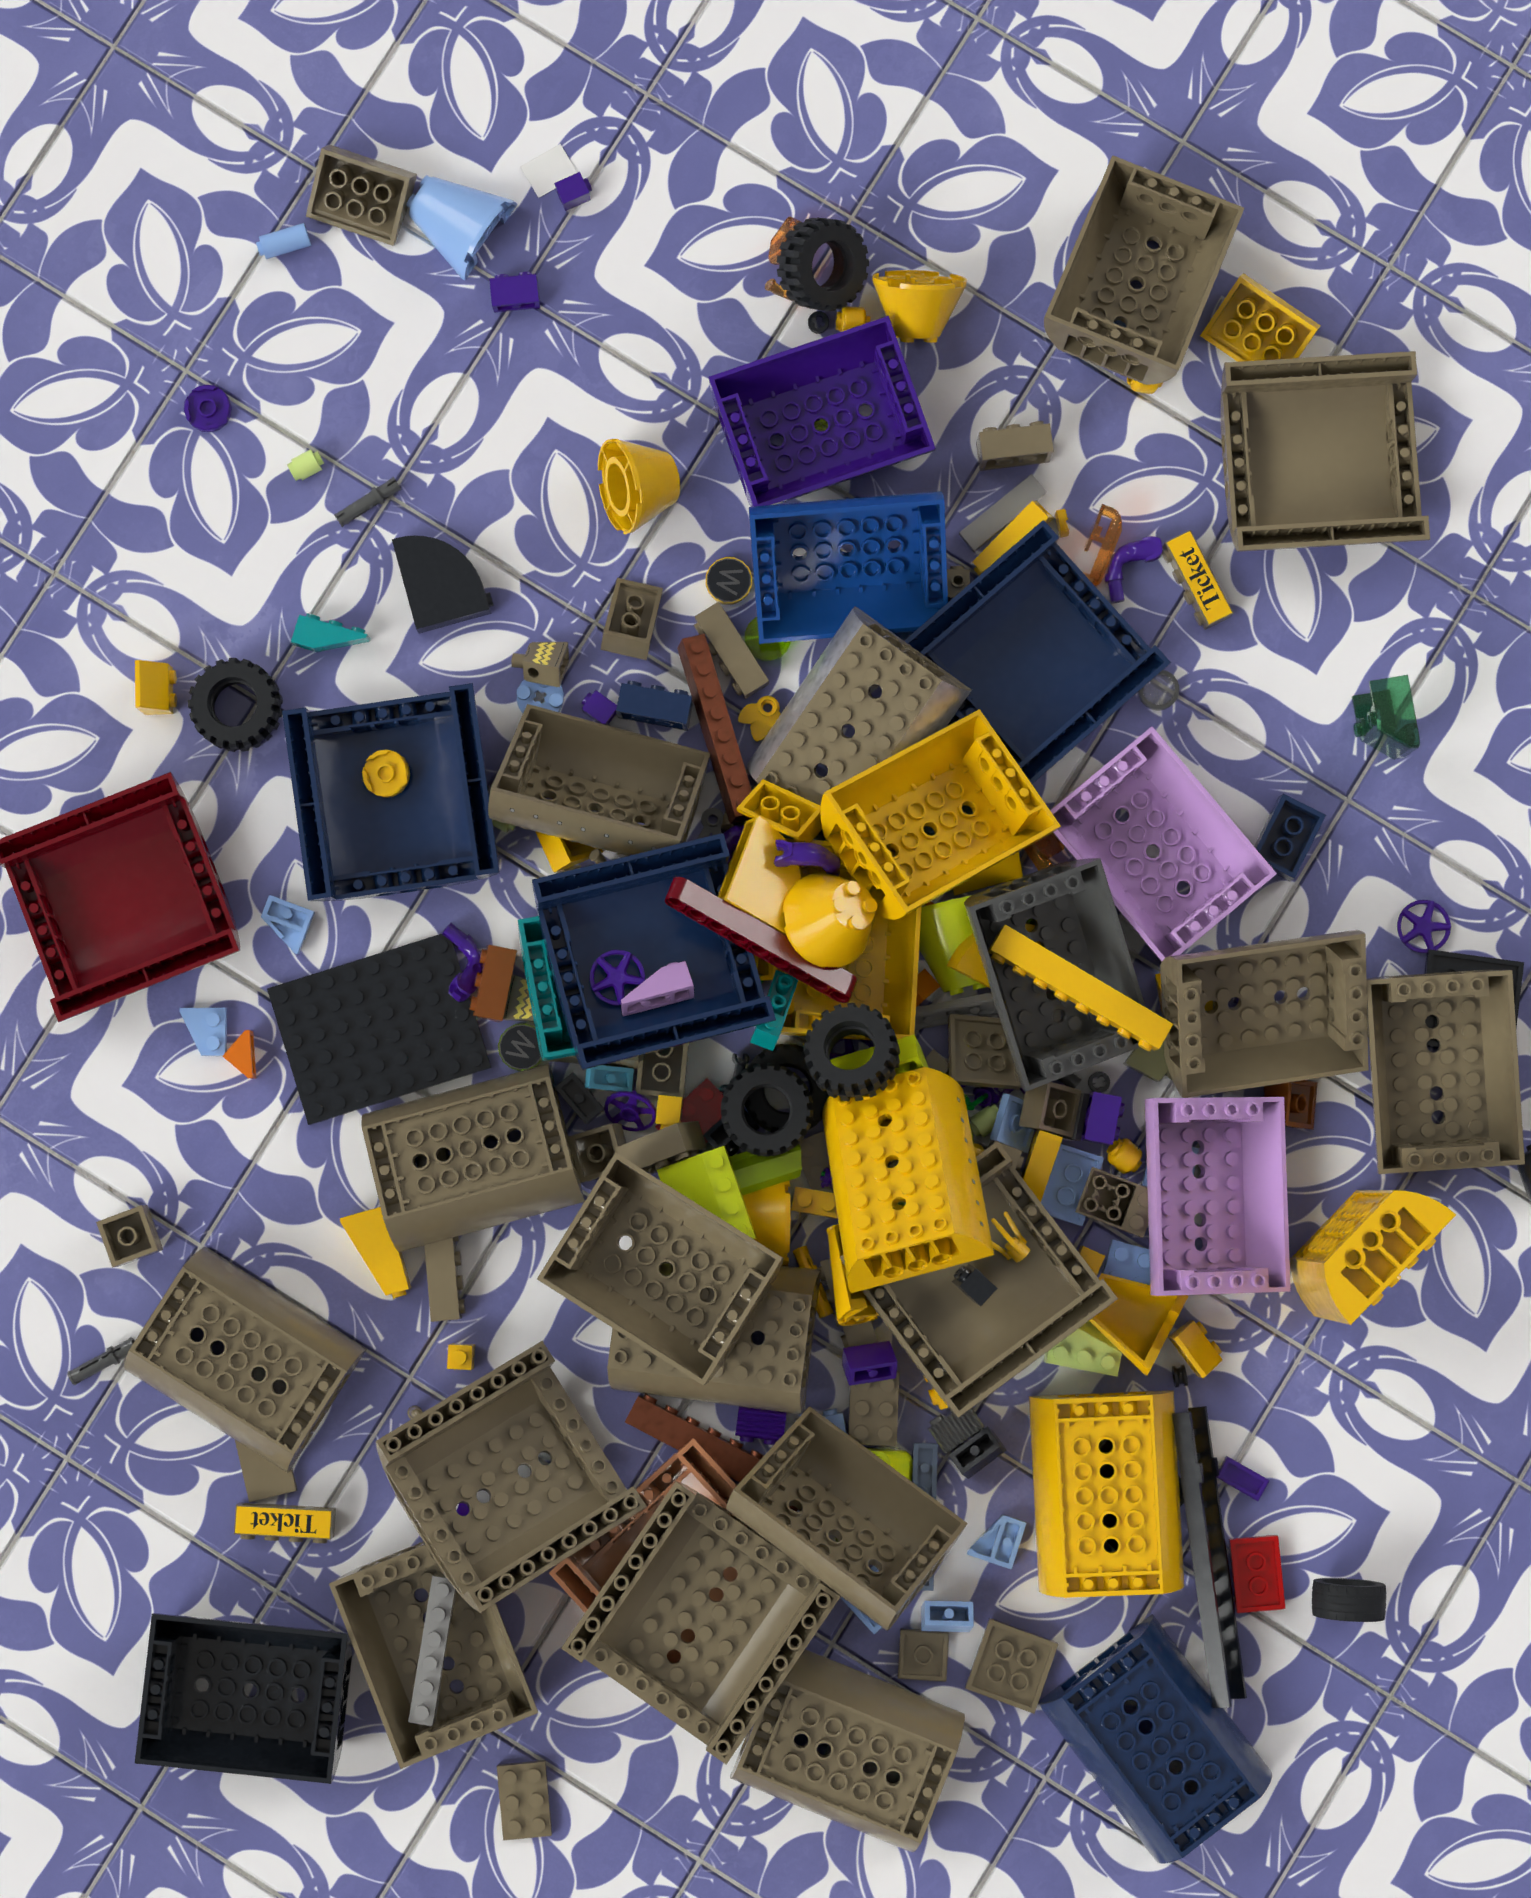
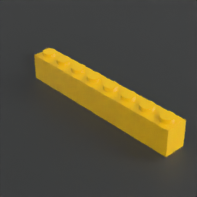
M1007 925L1001 927L988 950V953L992 954L991 959L1002 965L1004 963L1009 964L1013 967L1012 971L1022 977H1025V975L1034 979L1033 983L1044 990L1048 987L1055 992L1054 996L1064 1002L1069 1000L1075 1003V1008L1084 1014L1090 1012L1097 1016V1022L1107 1027L1112 1025L1118 1029L1117 1033L1126 1039L1134 1038L1139 1041L1138 1046L1149 1052L1151 1049L1154 1051L1160 1049L1173 1026V1023Z

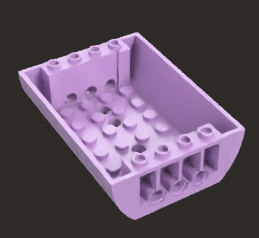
M1284 1097L1145 1099L1151 1295L1291 1292ZM1194 1141H1197L1200 1145V1150L1197 1154L1192 1151ZM1195 1165H1198L1201 1170L1198 1178L1194 1177L1192 1173ZM1197 1213L1202 1217L1200 1226H1196L1194 1223V1217ZM1198 1237L1203 1241V1247L1199 1251L1195 1248V1240Z

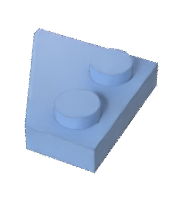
M269 895L261 918L295 954L299 955L315 912Z
M180 1008L179 1012L201 1056H223L227 1051V1008Z
M1002 1515L967 1550V1555L1012 1569L1026 1522Z

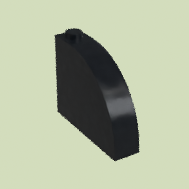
M414 535L392 539L413 620L419 634L492 614L490 607L494 606L491 593L485 592L476 569L458 549L442 540L427 536Z

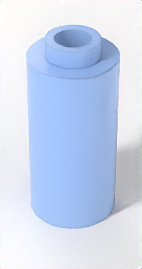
M304 223L259 236L260 241L256 242L260 256L265 255L266 259L311 246Z

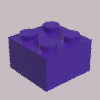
M1090 1092L1081 1140L1103 1145H1113V1142L1118 1141L1120 1127L1117 1126L1118 1118L1123 1116L1125 1103H1121L1122 1097Z

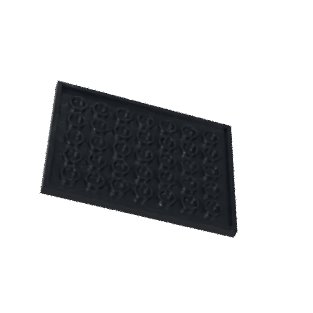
M439 934L267 988L308 1125L492 1068L477 1018L473 1016L474 1011L470 1010V996L466 1000L458 1002L448 991L454 977L458 973H462L454 943Z

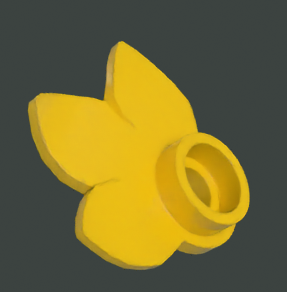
M763 696L757 703L747 704L740 712L738 722L751 724V735L755 741L763 740L781 715L779 712V702L772 696ZM770 704L772 710L770 712L764 711V705Z

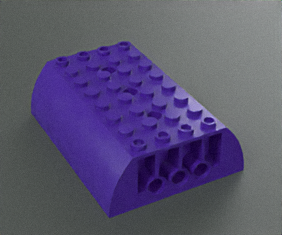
M889 316L708 377L715 408L750 507L777 505L936 450ZM863 405H868L872 408V413L869 416H862L859 413V408ZM819 420H824L828 424V428L820 432L815 429V423ZM779 435L783 438L784 442L781 446L775 447L770 443L771 437Z

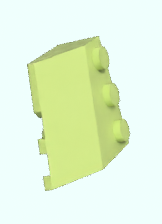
M1088 1321L1046 1352L1044 1362L1118 1377L1122 1353Z

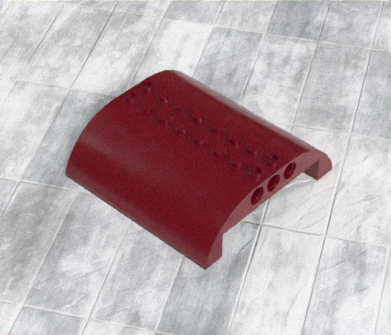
M171 772L0 839V866L7 870L55 998L50 999L58 1022L240 951V940L236 923L221 880L194 813Z

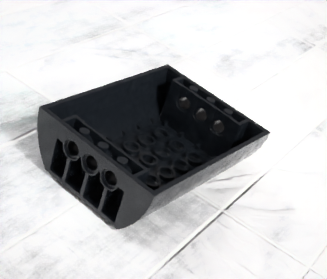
M153 1613L151 1616L135 1764L331 1784L336 1774L343 1744L353 1645L348 1633ZM199 1678L207 1680L209 1684L207 1691L197 1689L196 1681ZM252 1683L256 1686L257 1693L255 1696L245 1694L244 1686L246 1684ZM300 1688L305 1692V1699L303 1701L294 1700L292 1696L294 1689Z

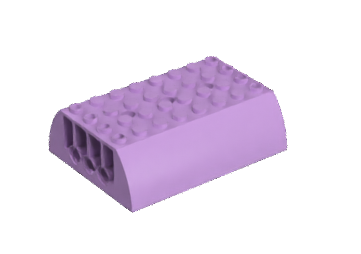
M1150 727L1050 810L1061 825L1053 834L1075 860L1101 858L1115 907L1161 962L1166 957L1183 953L1277 874L1153 727ZM1118 809H1124L1128 812L1127 821L1120 822L1116 819L1115 813ZM1150 845L1156 846L1159 849L1158 857L1150 858L1146 854V848ZM1179 882L1188 883L1190 887L1188 894L1182 895L1177 891V884Z

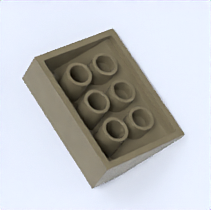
M329 144L321 148L306 217L394 246L408 209L406 204L413 194L417 174Z

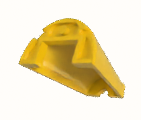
M790 1180L742 1195L757 1237L754 1240L783 1257L782 1265L786 1266L789 1264L788 1253L790 1252V1193L788 1191Z
M839 1224L828 1227L826 1232L829 1242L836 1317L839 1325L852 1326L878 1319V1313L862 1291L850 1292L845 1266L840 1259V1256L843 1255Z
M1101 1273L1099 1280L1104 1279L1118 1300L1089 1321L1143 1374L1148 1376L1188 1295L1154 1296L1150 1293V1285Z

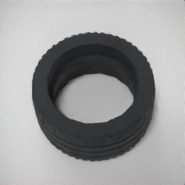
M1320 1578L1313 1580V1616L1351 1622H1378L1385 1620L1387 1593L1384 1583L1347 1578Z

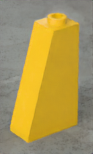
M1031 501L972 561L976 566L974 571L978 575L982 574L1041 521L1044 520L1049 524L1054 517L1038 501Z
M1037 1130L1035 1131L1021 1177L1041 1202L1063 1137Z
M381 1207L340 1218L342 1226L384 1294H392L393 1298L407 1295L406 1290L412 1287L402 1252L396 1250L383 1220Z

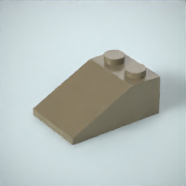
M617 578L600 650L647 660L663 588Z

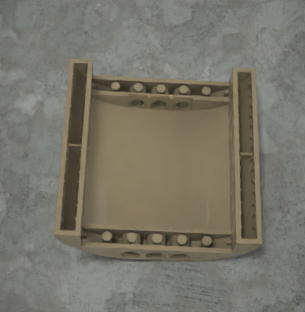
M1416 351L1224 363L1221 385L1223 471L1229 528L1233 544L1238 552L1430 540L1429 517L1422 516L1411 383L1417 376Z
M998 1141L976 1156L991 1240L1007 1250L1005 1244L1008 1241L991 1222L992 1218H995L1012 1238L1016 1237L1003 1214L1007 1211L1021 1235L1026 1239V1245L1030 1248L1029 1254L1023 1260L1016 1263L1012 1258L1007 1260L1003 1254L993 1248V1256L862 1290L865 1297L903 1349L958 1418L1118 1300L1104 1279L1099 1280L1012 1166L1013 1160ZM842 1255L840 1259L845 1266L844 1256ZM970 1264L977 1268L998 1288L982 1306L974 1303L952 1282L955 1279L953 1275L963 1265L966 1267Z

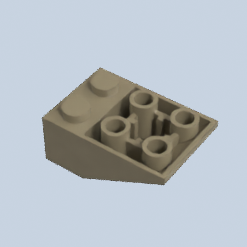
M1092 1167L1075 1212L1143 1238L1148 1227L1147 1187Z

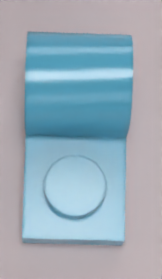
M605 1065L586 1069L585 1088L613 1092H632L634 1069Z

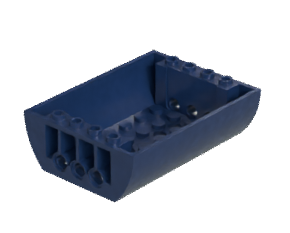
M1153 1614L1038 1702V1705L1157 1863L1165 1864L1184 1858L1260 1799L1271 1782V1770L1225 1709L1212 1707L1209 1688ZM1127 1700H1134L1137 1703V1709L1132 1713L1124 1710V1703ZM1143 1720L1152 1722V1729L1147 1733L1139 1730V1724ZM1173 1760L1182 1762V1769L1178 1773H1173L1169 1770V1764ZM1189 1780L1197 1782V1789L1193 1793H1188L1184 1790V1785Z

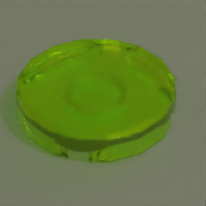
M757 617L748 624L745 630V644L754 658L761 661H773L781 658L788 651L791 641L759 644Z

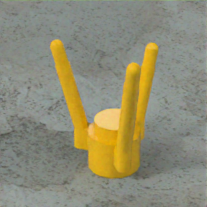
M1005 1211L1003 1214L1016 1237L1012 1238L995 1218H992L991 1222L1008 1241L1005 1244L1007 1250L993 1241L992 1245L1007 1260L1012 1258L1018 1263L1029 1254L1030 1248L1026 1245V1239L1021 1235L1008 1212Z

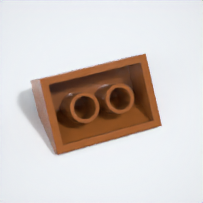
M487 945V949H482L479 963H483L482 973L477 972L474 985L478 987L477 997L472 996L470 1010L474 1011L473 1016L495 1022L503 1021L517 950L494 945Z

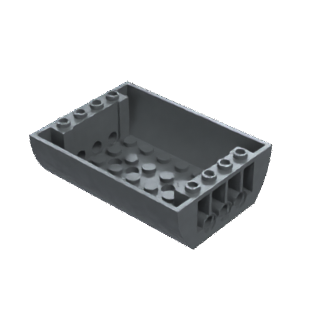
M1101 858L1057 863L971 895L964 902L965 909L1018 1079L1024 1091L1032 1090L1140 1047L1138 1046L1139 1041L1132 1037L1130 1039L1122 1037L1117 1033L1118 1029L1112 1025L1107 1027L1097 1022V1016L1090 1012L1084 1014L1077 1010L1075 1003L1069 1000L1064 1002L1057 997L1049 1000L1046 996L1048 987L1044 990L1033 983L1034 979L1027 975L1025 977L1019 976L1012 971V966L1007 963L1003 965L991 959L992 954L988 953L1001 927L1007 925L1034 942L1039 941L1044 948L1145 1007ZM1032 918L1035 922V927L1031 932H1028L1025 928V923L1028 919ZM1061 1009L1063 1017L1060 1021L1055 1022L1053 1013L1055 1010Z

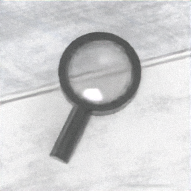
M1163 670L1138 691L1141 702L1149 709L1165 710L1177 700L1179 684L1173 674Z

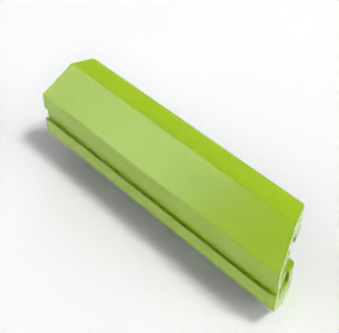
M800 1144L788 1152L776 1156H758L749 1152H743L729 1157L742 1195L798 1178L801 1175L802 1159Z

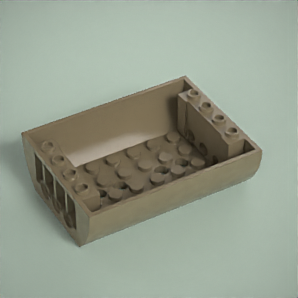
M1351 930L1169 956L1162 961L1160 965L1162 1017L1173 1023L1164 1040V1057L1174 1085L1182 1098L1369 1070L1366 935L1364 932ZM1302 987H1307L1306 995L1301 998L1297 997L1298 990ZM1283 990L1284 997L1279 1001H1275L1274 995L1276 992ZM1233 997H1238V1004L1232 1008L1228 1007L1229 1000ZM1211 1000L1215 1001V1007L1210 1011H1205L1206 1003Z
M1472 970L1368 978L1367 1022L1377 1173L1390 1174L1525 1164L1512 970ZM1429 1015H1435L1437 1018V1025L1434 1028H1428L1425 1024V1019ZM1434 1038L1439 1042V1048L1435 1052H1430L1427 1049V1042ZM1435 1086L1440 1087L1442 1090V1096L1437 1100H1433L1430 1097V1090ZM1440 1110L1444 1115L1443 1121L1435 1124L1431 1118L1432 1114Z
M550 1064L362 1115V1131L383 1220L398 1252L585 1202ZM513 1130L521 1132V1138L517 1142H511L508 1139L509 1133ZM490 1136L498 1139L496 1147L492 1149L485 1147V1140ZM448 1149L451 1155L447 1161L438 1160L440 1150ZM419 1155L427 1158V1163L422 1168H417L414 1165V1160Z
M203 1247L186 1262L129 1349L124 1369L283 1471L289 1473L367 1349L210 1249ZM197 1327L201 1328L204 1332V1338L200 1342L194 1341L191 1337L193 1329ZM215 1341H221L225 1346L224 1352L220 1355H216L212 1351V1344ZM256 1367H262L266 1372V1376L262 1381H257L253 1377V1371ZM277 1380H283L286 1383V1391L283 1394H278L273 1389V1385Z
M424 1542L361 1566L329 1583L400 1769L538 1713L537 1706L497 1604L495 1603L480 1613L472 1608L457 1592L445 1657L453 1658L455 1666L450 1670L443 1668L436 1721L433 1726L408 1722L425 1623L424 1614L427 1611L432 1576L436 1571L442 1572ZM423 1588L428 1592L426 1601H418L416 1599L415 1591L417 1589ZM455 1679L462 1681L464 1685L461 1692H454L450 1687L451 1681Z
M805 1649L746 1735L730 1779L913 1853L922 1842L957 1754L963 1732L965 1714ZM797 1734H805L808 1737V1742L803 1746H799L795 1743L794 1737ZM821 1743L829 1744L831 1747L830 1753L821 1755L817 1751L818 1745ZM874 1762L877 1765V1770L872 1774H868L863 1770L864 1764ZM890 1771L898 1772L900 1775L899 1781L896 1783L888 1782L886 1779L887 1773Z

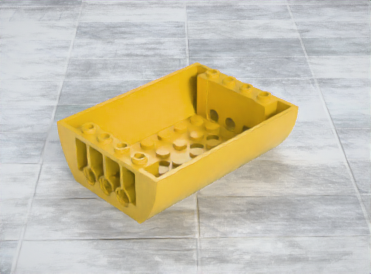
M1356 1190L1290 1258L1293 1282L1301 1300L1315 1317L1351 1325L1370 1304L1375 1306L1383 1298L1382 1292L1388 1286L1392 1288L1401 1279L1399 1274L1405 1268L1410 1269L1419 1260L1417 1255L1423 1249L1427 1251L1435 1244L1436 1239L1434 1238L1456 1214L1440 1202L1415 1192Z
M1174 1390L1029 1396L1039 1592L1049 1596L1069 1598L1166 1594L1183 1589L1185 1585L1178 1459L1172 1413H1175ZM1104 1439L1110 1440L1113 1444L1112 1450L1109 1453L1101 1452L1098 1447L1100 1441ZM1104 1464H1110L1114 1468V1474L1109 1478H1105L1100 1474V1468ZM1106 1514L1116 1516L1117 1522L1113 1527H1106L1103 1524L1102 1520ZM1107 1539H1115L1118 1542L1116 1551L1108 1552L1105 1550L1104 1543Z

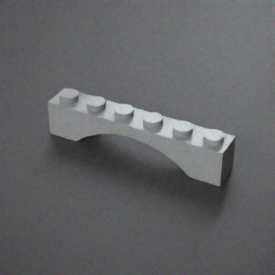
M438 1571L432 1576L408 1720L410 1723L433 1726L437 1717L444 1658L457 1591L450 1581L445 1578L442 1572Z

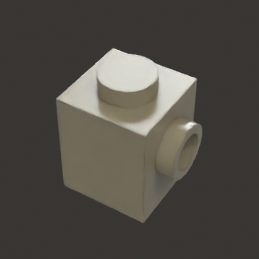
M951 566L950 569H947L948 602L970 584V569H964V566Z

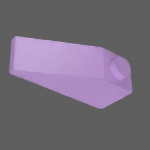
M686 961L680 963L673 962L661 967L621 999L622 1015L627 1016L694 998V985Z

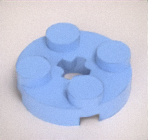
M524 679L517 689V704L522 713H524L527 704L560 712L562 708L564 692L561 685L560 687L528 682ZM537 692H545L547 694L544 697V703L541 704L540 701H534Z

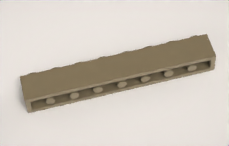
M448 1149L439 1151V1161H447L450 1158ZM423 1155L417 1156L418 1168L424 1167L427 1163V1158ZM459 1236L424 1245L431 1322L461 1319L462 1314L466 1312L465 1300L460 1299V1290L464 1288L463 1276L458 1275V1266L461 1265V1252L456 1251V1242L459 1241Z

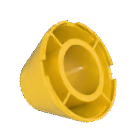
M608 439L602 444L598 456V471L602 470L603 483L599 484V490L606 514L617 531L622 530L624 531L623 534L633 533L677 502L680 494L679 473L674 459L668 452L619 439Z

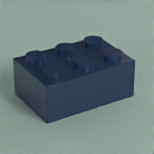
M628 681L627 684L621 683L616 708L618 718L688 731L693 699L692 696L688 695L687 691L675 689L674 693L665 691V687L651 685V688L641 687L642 683L636 681Z
M1283 793L1278 797L1254 847L1277 873L1276 875L1291 881L1295 879L1326 815Z

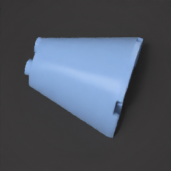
M426 175L420 183L419 191L416 195H411L406 206L410 208V218L463 280H466L478 263L477 252L497 223L501 221L505 224L516 208L517 203L511 199Z

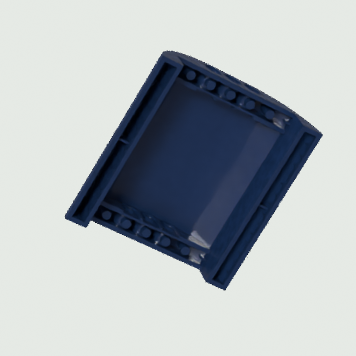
M1044 520L904 640L971 689V692L953 718L958 721L980 709L1031 784L1037 781L1171 664L1156 645L1150 648L1060 548L1057 544L1059 536Z
M473 683L449 686L450 692L310 712L306 707L282 711L308 901H342L408 893L464 884L500 873L493 821L488 815L489 792ZM385 749L397 752L403 756L410 770L409 782L405 789L396 796L387 798L377 796L369 791L362 777V770L368 757L376 751Z
M723 833L532 879L534 898L547 956L568 1033L582 1070L776 1021L770 997H765L753 954L665 903L666 895L675 877L686 878L718 896L729 868L727 863L730 857ZM611 950H623L633 954L644 968L645 980L661 967L673 962L680 963L686 961L694 985V998L623 1016L621 1005L605 1003L596 996L590 984V971L596 959ZM615 954L604 959L613 967H617L624 955ZM631 959L626 970L627 974L641 977L638 966ZM599 964L594 973L595 984L607 977V973ZM625 984L624 996L628 995L639 985ZM610 986L599 991L605 998L617 1001L614 987Z

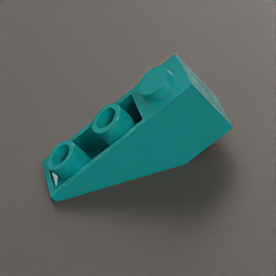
M307 613L306 616L299 615L291 642L294 646L314 652H321L366 643L370 641V637L365 634L364 629L354 626L351 629L342 627L343 624L340 622L329 620V623L320 621L319 616Z
M776 970L767 993L771 1000L776 1021L755 1026L750 1043L773 1051L783 1028L798 979Z

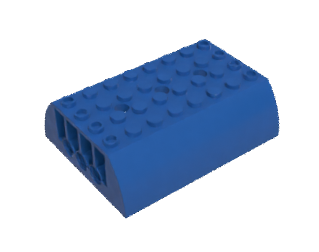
M942 491L749 507L759 644L833 638L855 606L892 633L916 631L948 603L945 501ZM892 540H897L901 543L899 547L894 549L888 547V544ZM845 544H850L853 546V549L850 552H843L840 550V548ZM797 548H803L806 550V553L802 556H796L793 554V551Z

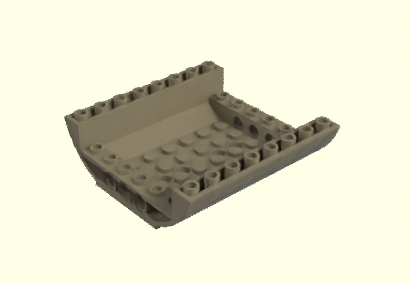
M543 1341L376 1440L381 1464L404 1511L445 1578L450 1581L461 1597L480 1613L647 1507L634 1486L628 1490L626 1489L550 1368L555 1360ZM542 1452L549 1454L551 1458L550 1464H541L538 1460V1455ZM520 1465H526L530 1468L531 1473L529 1477L523 1478L518 1474V1467ZM481 1490L488 1492L490 1496L489 1502H479L477 1492ZM457 1504H466L469 1507L468 1515H459L456 1511Z
M675 1481L561 1649L581 1663L584 1659L702 1741L706 1744L707 1752L727 1765L841 1596L725 1508L694 1489ZM727 1567H733L737 1570L738 1575L736 1579L729 1581L724 1578L723 1571ZM717 1587L723 1591L724 1596L721 1600L713 1601L710 1598L709 1592L712 1588ZM683 1630H693L695 1639L692 1642H685L681 1638ZM672 1649H676L681 1653V1659L676 1663L670 1662L667 1658V1653Z

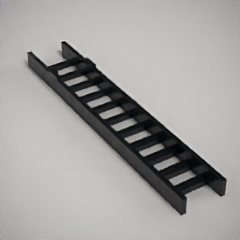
M1207 1406L1190 1407L1188 1412L1172 1413L1212 1707L1230 1708L1232 1707L1231 1699H1245L1247 1694L1216 1476H1219L1217 1457L1213 1456Z

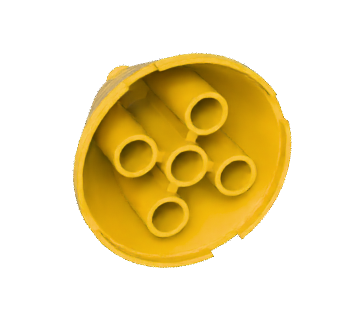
M893 270L885 271V276L879 277V273H875L872 276L886 316L890 318L896 337L900 338L901 342L912 343L915 339H923L927 343H936L967 285V279L963 276L950 274V277L939 276V272Z
M829 873L808 875L797 881L785 897L782 913L785 916L786 927H784L786 936L795 951L813 965L823 968L846 966L855 961L868 944L875 911L877 910V902L872 898L869 891L856 881H850Z

